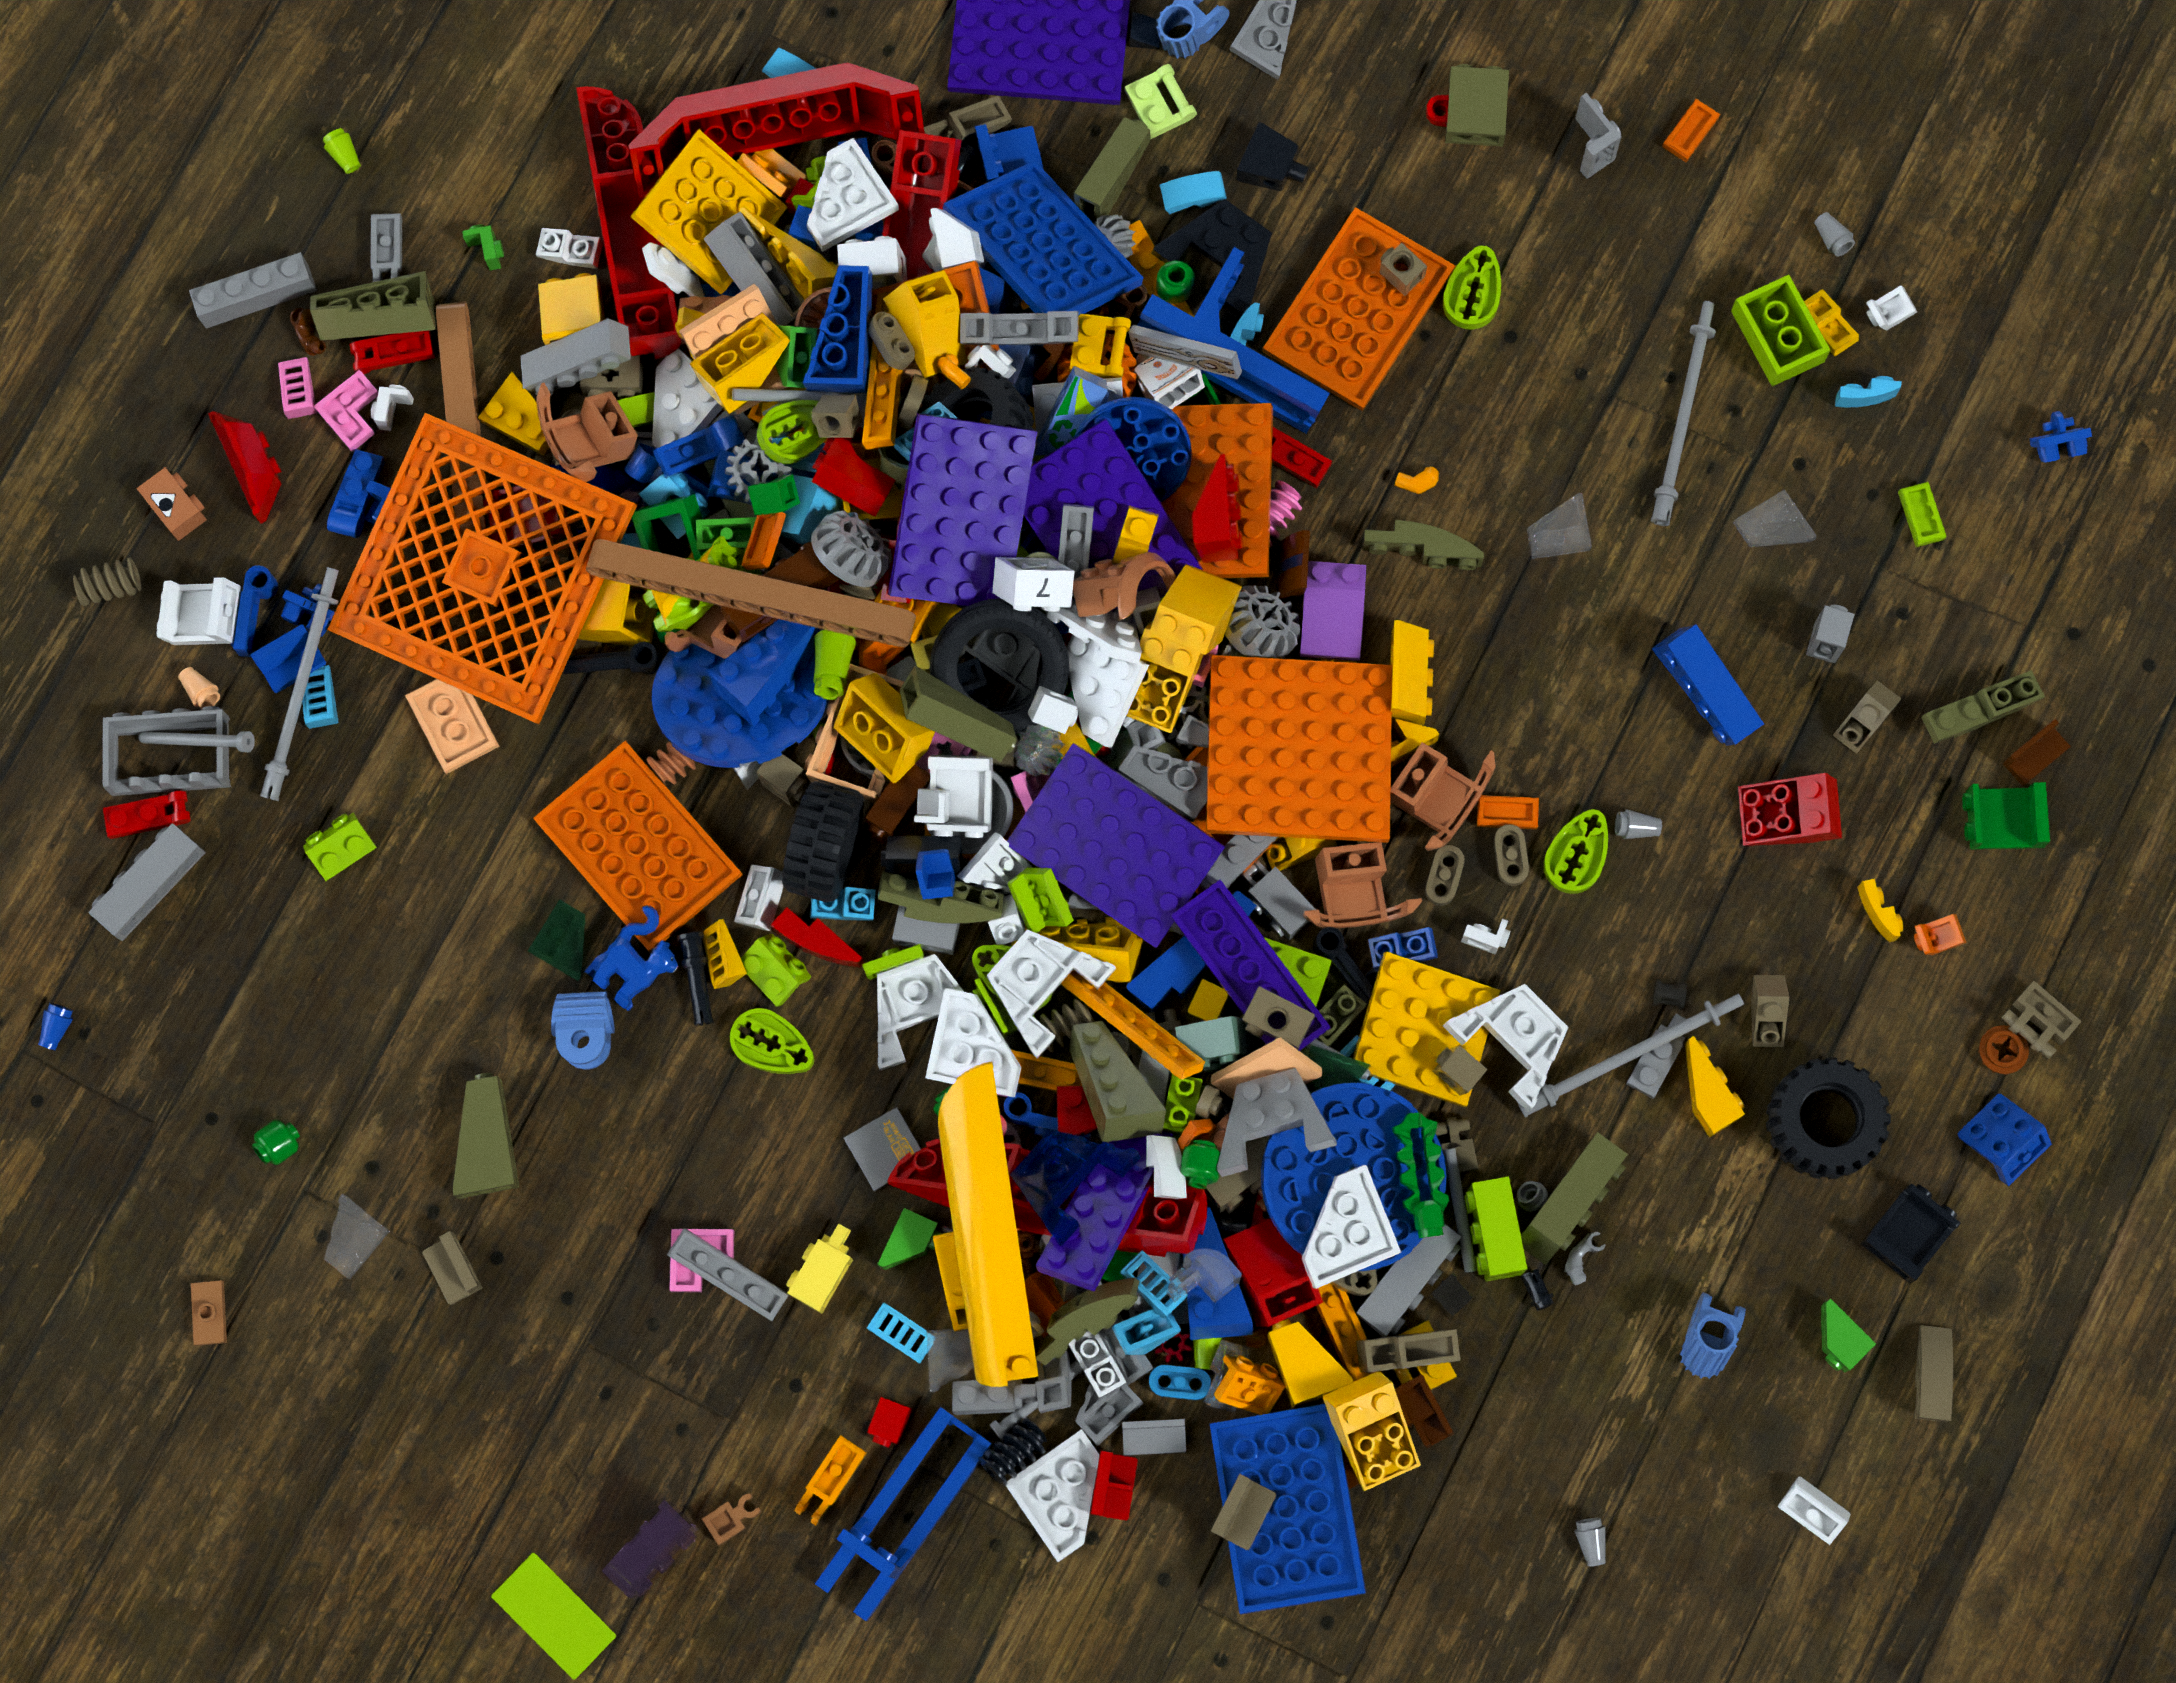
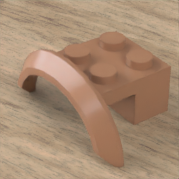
M541 383L537 394V411L540 426L554 457L570 475L588 482L594 479L597 473L595 467L631 458L638 435L612 391L585 397L580 414L552 420L550 408L551 393L545 383Z
M1144 552L1136 556L1124 558L1120 563H1113L1112 559L1098 561L1094 564V568L1081 571V576L1073 581V594L1079 617L1106 614L1118 606L1119 618L1125 619L1136 608L1138 585L1148 570L1155 569L1160 574L1166 589L1171 587L1177 577L1165 560L1156 553Z
M715 604L687 630L681 629L676 633L667 632L664 636L665 644L671 651L680 652L694 644L724 659L750 640L748 639L744 643L740 640L723 617L720 605Z
M1422 742L1398 776L1390 790V803L1439 832L1436 836L1433 835L1425 846L1427 851L1444 847L1464 823L1493 775L1496 767L1494 752L1492 750L1483 761L1476 780L1473 782L1449 767L1446 756Z
M1382 842L1322 848L1315 858L1325 914L1320 913L1319 910L1304 911L1303 916L1309 922L1322 928H1351L1374 925L1396 920L1413 913L1422 902V898L1406 900L1399 905L1386 908L1381 877L1387 871Z

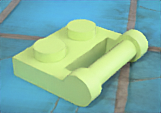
M1170 64L1163 65L1156 72L1124 87L1125 93L1139 119L1150 129V139L1190 121L1197 115L1193 105H1189L1173 76L1175 72ZM1162 82L1166 85L1179 109V112L1172 115L1156 86Z

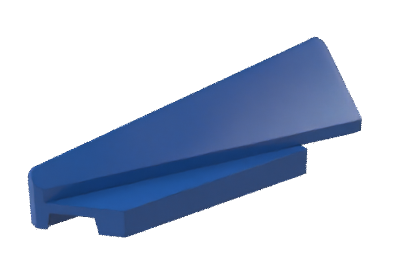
M1236 891L1232 894L1247 916L1257 907L1256 904L1241 892ZM1183 936L1129 982L1127 990L1149 1013H1155L1171 992L1182 1000L1209 968L1187 938Z

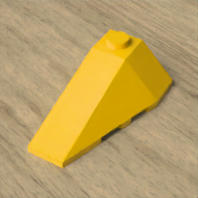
M742 207L739 209V212L746 218L804 300L817 290L832 287L838 269L832 261L827 262L820 253L746 208Z
M1105 917L1106 923L1087 924V919H1078L1076 924L1068 925L1067 927L1045 926L1037 933L1062 943L1066 947L1079 952L1082 951L1093 958L1113 964L1116 970L1107 979L1115 983L1131 982L1139 967L1143 939L1112 917ZM1017 940L1011 942V945L1013 946Z

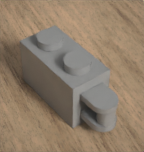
M1256 860L1241 875L1244 881L1251 887L1248 897L1257 905L1254 911L1258 915L1264 913L1271 921L1269 926L1277 936L1281 938L1284 935L1290 940L1309 923L1304 918L1303 913L1304 911L1316 909L1276 867L1269 872ZM1259 872L1263 878L1256 883L1252 878Z

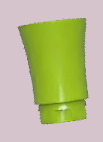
M822 630L814 636V692L823 699L836 700L838 697L843 696L856 640L853 636Z

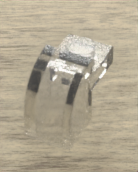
M1206 1248L1197 1249L1186 1254L1182 1264L1184 1268L1179 1269L1170 1277L1167 1295L1175 1303L1199 1285L1211 1300L1216 1303L1238 1286L1242 1273L1221 1252Z

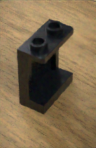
M1913 1184L1906 1186L1860 1243L1909 1284L1918 1279L1926 1264L1950 1234L1961 1224L1956 1219L1957 1214L1950 1207L1944 1204L1938 1205L1931 1199L1932 1194L1919 1184L1916 1186Z

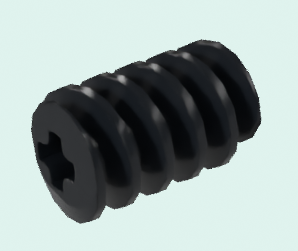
M1026 1417L1022 1420V1427L1016 1425L1012 1429V1434L1006 1433L1003 1436L1004 1443L997 1441L993 1445L994 1451L987 1449L984 1452V1458L978 1457L982 1467L990 1477L1003 1486L1008 1485L1004 1475L1008 1474L1014 1479L1017 1477L1014 1469L1015 1466L1022 1470L1027 1468L1023 1460L1024 1458L1033 1463L1036 1461L1033 1453L1034 1450L1042 1455L1045 1453L1042 1443L1047 1442L1044 1433L1032 1420Z

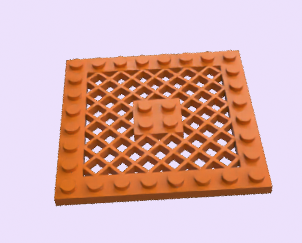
M424 413L327 630L534 723L540 724L604 581L603 578L593 576L586 571L594 541L603 539L621 543L637 505L444 420ZM442 453L448 455L444 458H441ZM459 461L469 464L473 468L462 472ZM452 463L456 475L443 480L439 468ZM484 471L500 479L488 483ZM434 474L437 483L428 486ZM478 474L482 486L469 491L465 479ZM459 482L463 494L450 499L446 487ZM510 483L526 490L514 495ZM504 485L508 497L495 502L491 490ZM440 490L443 502L431 507L427 495ZM485 493L488 506L476 510L472 498ZM536 494L551 500V502L540 506ZM530 496L534 509L521 514L517 501ZM422 501L424 510L416 513L418 506ZM465 501L469 514L457 518L453 506ZM511 504L515 517L502 522L498 509ZM563 506L579 513L566 517ZM556 508L560 520L547 525L543 513ZM446 509L450 522L438 526L434 514ZM492 513L496 525L483 530L479 517ZM537 516L541 528L528 533L524 521ZM427 517L431 529L419 534L415 522ZM589 517L595 519L593 526L591 525ZM582 519L587 532L573 537L569 524ZM473 521L476 532L466 528L464 534H462L460 525ZM518 524L522 536L509 541L505 529ZM563 527L567 540L554 545L550 532ZM453 528L457 541L444 545L440 533ZM408 529H410L412 537L404 540ZM498 532L502 544L486 536ZM544 535L548 548L535 553L531 540ZM434 536L438 549L425 553L421 541ZM586 540L581 552L579 553L576 544ZM524 543L529 556L519 559L522 553L513 549V547ZM415 544L419 557L406 561L402 549ZM570 547L574 559L561 564L557 552ZM456 549L455 554L450 562L448 552ZM551 554L555 567L542 572L538 559ZM397 555L400 564L392 567ZM441 556L445 568L432 573L428 560ZM422 563L426 576L413 581L409 568ZM532 563L536 575L523 580L519 567ZM573 568L567 581L564 571ZM403 571L407 584L394 589L390 576ZM513 574L516 583L507 587L510 578ZM558 574L562 587L549 592L545 579ZM444 576L442 583L451 588L439 592L435 580ZM385 582L388 592L379 595ZM538 582L542 595L529 599L526 587ZM429 583L433 595L420 600L416 588ZM519 590L523 603L510 607L506 595ZM410 591L414 603L401 608L397 595ZM461 592L477 599L465 604ZM455 594L459 607L446 612L442 599ZM561 595L555 608L552 598ZM391 599L394 611L382 616L378 603ZM501 601L504 611L491 615L488 604L498 607ZM545 601L550 614L537 619L532 606ZM435 602L440 615L427 620L423 607ZM481 606L485 618L472 623L468 610ZM526 609L530 622L517 627L513 614ZM372 610L375 618L369 616ZM416 610L420 623L408 627L404 615ZM462 614L466 626L453 631L449 618ZM507 617L511 630L498 635L494 622ZM397 618L401 630L386 624V622ZM442 622L446 634L434 639L430 626ZM549 622L544 635H542L539 626ZM488 625L492 638L479 643L475 630ZM423 629L427 641L411 634ZM533 629L537 642L524 646L520 634ZM468 633L473 646L460 651L456 638ZM514 637L518 650L505 654L501 641ZM449 641L453 653L437 645ZM495 645L499 657L486 662L482 649ZM536 650L530 663L527 653ZM475 653L479 665L463 657ZM521 656L525 669L512 674L508 661ZM501 664L505 676L490 670V668ZM524 677L522 684L515 681Z

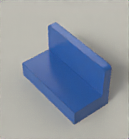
M303 624L250 654L274 693L282 691L296 681L309 634ZM318 647L310 674L326 665V661Z

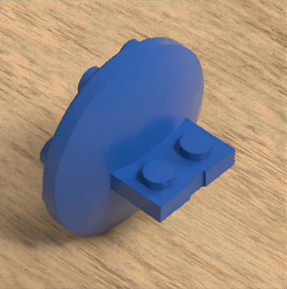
M1119 398L1097 407L1081 422L1074 438L1105 418L1108 419L1160 502H1163L1176 492L1185 480L1192 459L1191 442L1182 420L1167 406L1147 398Z

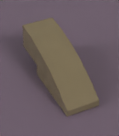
M995 96L950 112L946 120L924 127V132L929 135L962 140L961 146L964 147L966 144L973 145L977 143L975 126L986 124L988 133L992 134L1010 123L1012 118L1000 97Z
M1919 1325L1915 1388H1917L1915 1419L1939 1422L1951 1421L1953 1398L1952 1329Z
M1457 1329L1356 1341L1360 1372L1369 1373L1461 1361Z

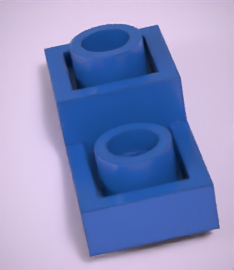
M1430 927L1401 934L1396 932L1368 939L1373 968L1380 966L1383 953L1390 952L1416 962L1438 958L1433 930Z

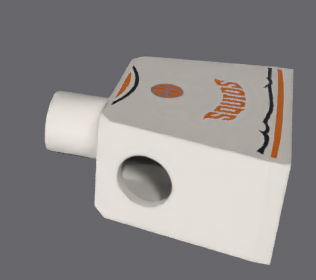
M1138 354L1136 357L1137 366L1134 369V373L1137 374V384L1145 398L1157 401L1169 409H1173L1205 388L1200 369L1143 354Z

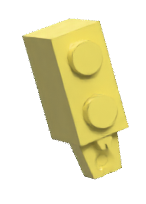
M838 1224L831 1237L824 1234L821 1240L818 1239L816 1244L810 1243L802 1256L805 1263L800 1271L794 1270L786 1284L790 1288L787 1293L791 1297L821 1314L824 1312L853 1261L850 1256L846 1255L849 1248L844 1245L851 1232L850 1229Z

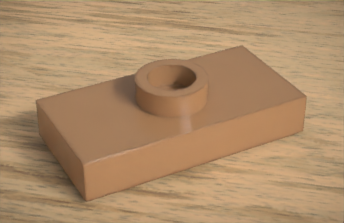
M224 1281L191 1283L193 1345L202 1346L227 1343Z

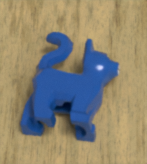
M649 905L642 908L643 913L647 916L646 923H629L622 928L618 937L608 947V950L597 956L585 971L604 990L610 985L609 979L613 974L617 973L623 978L625 982L618 990L614 1000L627 1011L633 1008L632 999L638 993L650 987L659 974L673 973L678 968L675 955L669 949L670 944L668 942L660 941L653 948L648 960L642 958L630 943L633 935L646 936L654 932L659 925V915Z

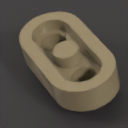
M887 312L875 314L867 326L870 337L890 367L898 370L907 368L915 358V350L893 315Z
M1511 824L1504 825L1497 830L1494 837L1497 872L1504 884L1517 886L1526 880L1529 873L1525 836L1519 827ZM1506 837L1512 838L1514 845L1506 846L1503 839ZM1515 867L1518 870V874L1511 876L1508 874L1507 869Z
M1445 845L1439 848L1433 859L1425 894L1431 903L1438 906L1449 904L1454 899L1465 859L1462 851L1456 846ZM1451 858L1454 861V865L1447 867L1443 864V860ZM1442 886L1445 888L1446 893L1442 896L1437 895L1435 888Z
M1209 1085L1205 1087L1195 1110L1197 1120L1212 1119L1217 1121L1223 1108L1222 1098L1218 1089Z

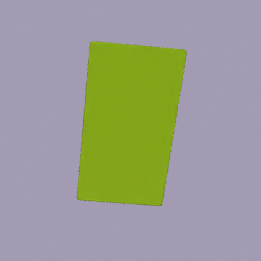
M532 1553L492 1594V1598L573 1680L616 1638V1634L535 1553Z

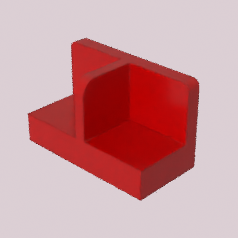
M1100 1452L1091 1515L1124 1521L1129 1519L1138 1464L1137 1458L1116 1455L1112 1452Z

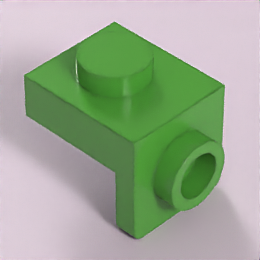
M474 225L469 230L462 231L463 238L468 247L482 244L484 259L489 270L501 268L500 258L504 257L501 240H496L490 225Z

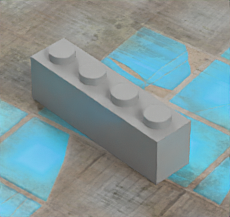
M741 212L723 221L703 238L740 291L755 284L761 291L778 325L789 326L795 321L797 312L804 299Z
M301 252L189 290L197 317L205 328L317 291L309 265Z
M605 319L521 355L523 389L534 392L537 395L541 383H545L552 395L554 391L563 387H572L575 385V382L585 378H593L599 372L619 367V364L631 359L628 326L611 319Z
M173 823L157 833L156 841L148 849L138 853L134 859V864L129 870L121 872L114 879L113 887L106 894L99 895L92 903L93 908L88 912L121 941L137 927L206 853Z
M1446 1224L1443 1227L1444 1235L1423 1238L1412 1249V1252L1396 1261L1357 1311V1317L1382 1337H1386L1389 1332L1394 1336L1405 1323L1401 1316L1407 1308L1412 1311L1415 1310L1424 1298L1420 1291L1426 1283L1433 1286L1443 1273L1439 1266L1445 1258L1451 1262L1461 1249V1246L1457 1244L1461 1236Z

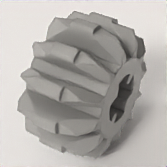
M1116 214L1097 218V221L1093 224L1125 258L1133 255L1131 247L1137 243L1132 240V235L1136 231L1129 229L1130 221L1123 220L1122 215Z

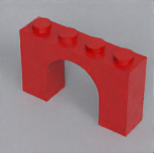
M916 421L913 422L910 429L914 427V423H916ZM862 427L857 429L853 438H828L822 448L827 454L825 455L820 452L812 466L817 472L811 482L876 517L896 479L867 464L855 453L852 444L862 443ZM896 428V432L905 433V431Z

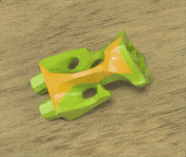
M719 536L712 544V547L700 559L696 560L751 574H762L759 569L747 570L741 566L746 549L731 547L724 536ZM650 589L643 595L644 601L649 608H659L660 614L653 621L659 632H670L673 629L687 630L714 605L702 601L699 603L698 600Z

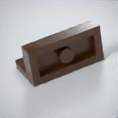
M2056 719L2021 746L2003 763L2022 786H2025L2071 747L2056 731L2055 727L2059 724Z

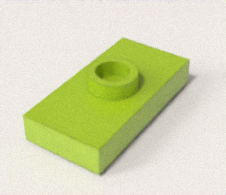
M1929 482L1900 489L1898 494L1915 546L1920 547L1945 540L1947 536Z
M920 944L901 951L899 948H893L883 952L881 958L862 965L867 978L872 980L877 978L879 973L922 959L924 954Z

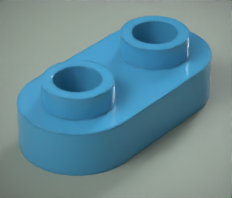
M1160 1365L1152 1370L1149 1376V1386L1153 1393L1160 1397L1201 1400L1210 1392L1211 1379L1204 1370L1199 1368ZM1161 1376H1168L1171 1383L1168 1387H1161L1158 1380ZM1193 1379L1201 1381L1202 1386L1197 1391L1192 1390L1189 1386L1190 1381Z

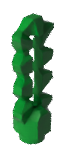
M1417 1112L1406 1114L1401 1124L1392 1127V1132L1404 1144V1147L1395 1153L1396 1158L1408 1168V1170L1400 1174V1183L1413 1192L1412 1195L1402 1201L1403 1207L1413 1216L1415 1230H1418V1237L1426 1238L1444 1235L1443 1212L1449 1202V1197L1447 1194L1437 1190L1445 1178L1444 1170L1435 1166L1436 1160L1441 1155V1146L1432 1142L1437 1130V1121L1428 1120L1421 1113ZM1422 1128L1424 1156L1427 1163L1428 1183L1431 1190V1200L1420 1202L1419 1197L1420 1191L1417 1184L1416 1164L1412 1150L1413 1143L1410 1136L1411 1129Z

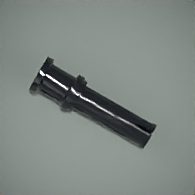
M691 932L677 936V942L681 943L683 960L680 962L681 967L687 971L694 1026L704 1025L702 1013L706 1025L714 1023L704 969L707 966L708 958L704 957L701 940L704 938L703 932Z

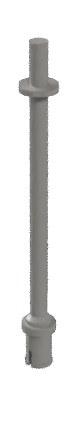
M1710 301L1703 302L1698 325H1692L1690 328V334L1695 336L1663 484L1656 488L1654 493L1656 502L1651 522L1659 526L1670 525L1673 504L1678 500L1679 494L1674 486L1707 339L1714 338L1716 333L1710 327L1715 305Z
M327 567L320 594L312 593L311 598L318 602L274 760L266 764L264 769L267 770L260 797L268 799L272 788L270 799L279 801L284 777L289 774L290 770L287 769L285 762L329 604H338V600L331 597L339 570Z
M1739 994L1714 1006L1709 1001L1704 1002L1706 1010L1556 1085L1544 1083L1536 1098L1538 1100L1535 1106L1528 1112L1519 1103L1518 1105L1525 1118L1548 1105L1553 1107L1557 1105L1556 1101H1558L1559 1096L1710 1021L1715 1026L1721 1025L1718 1017L1744 1005V1002Z

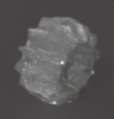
M1037 724V726L1027 725L1026 732H1019L1020 740L1015 745L1017 751L1012 755L1018 760L1017 766L1033 776H1040L1041 774L1050 775L1051 768L1054 769L1058 766V758L1064 757L1060 752V749L1065 745L1062 740H1059L1061 734L1040 724Z

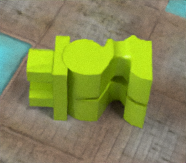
M1172 1074L1165 1106L1166 1115L1163 1131L1173 1134L1176 1140L1179 1139L1191 1120H1197L1195 1110L1205 1089V1086L1202 1085L1203 1079L1187 1077L1181 1080Z

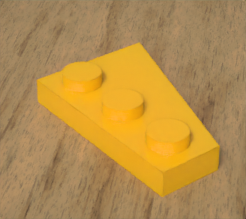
M511 372L481 412L478 419L490 428L544 456L549 446L540 426L537 402L528 390L523 389L522 382Z

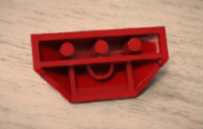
M212 411L208 413L252 513L261 524L267 520L282 484L277 475L282 472L276 458L274 456L269 457L266 448L270 447V444L263 431L257 432L251 423Z

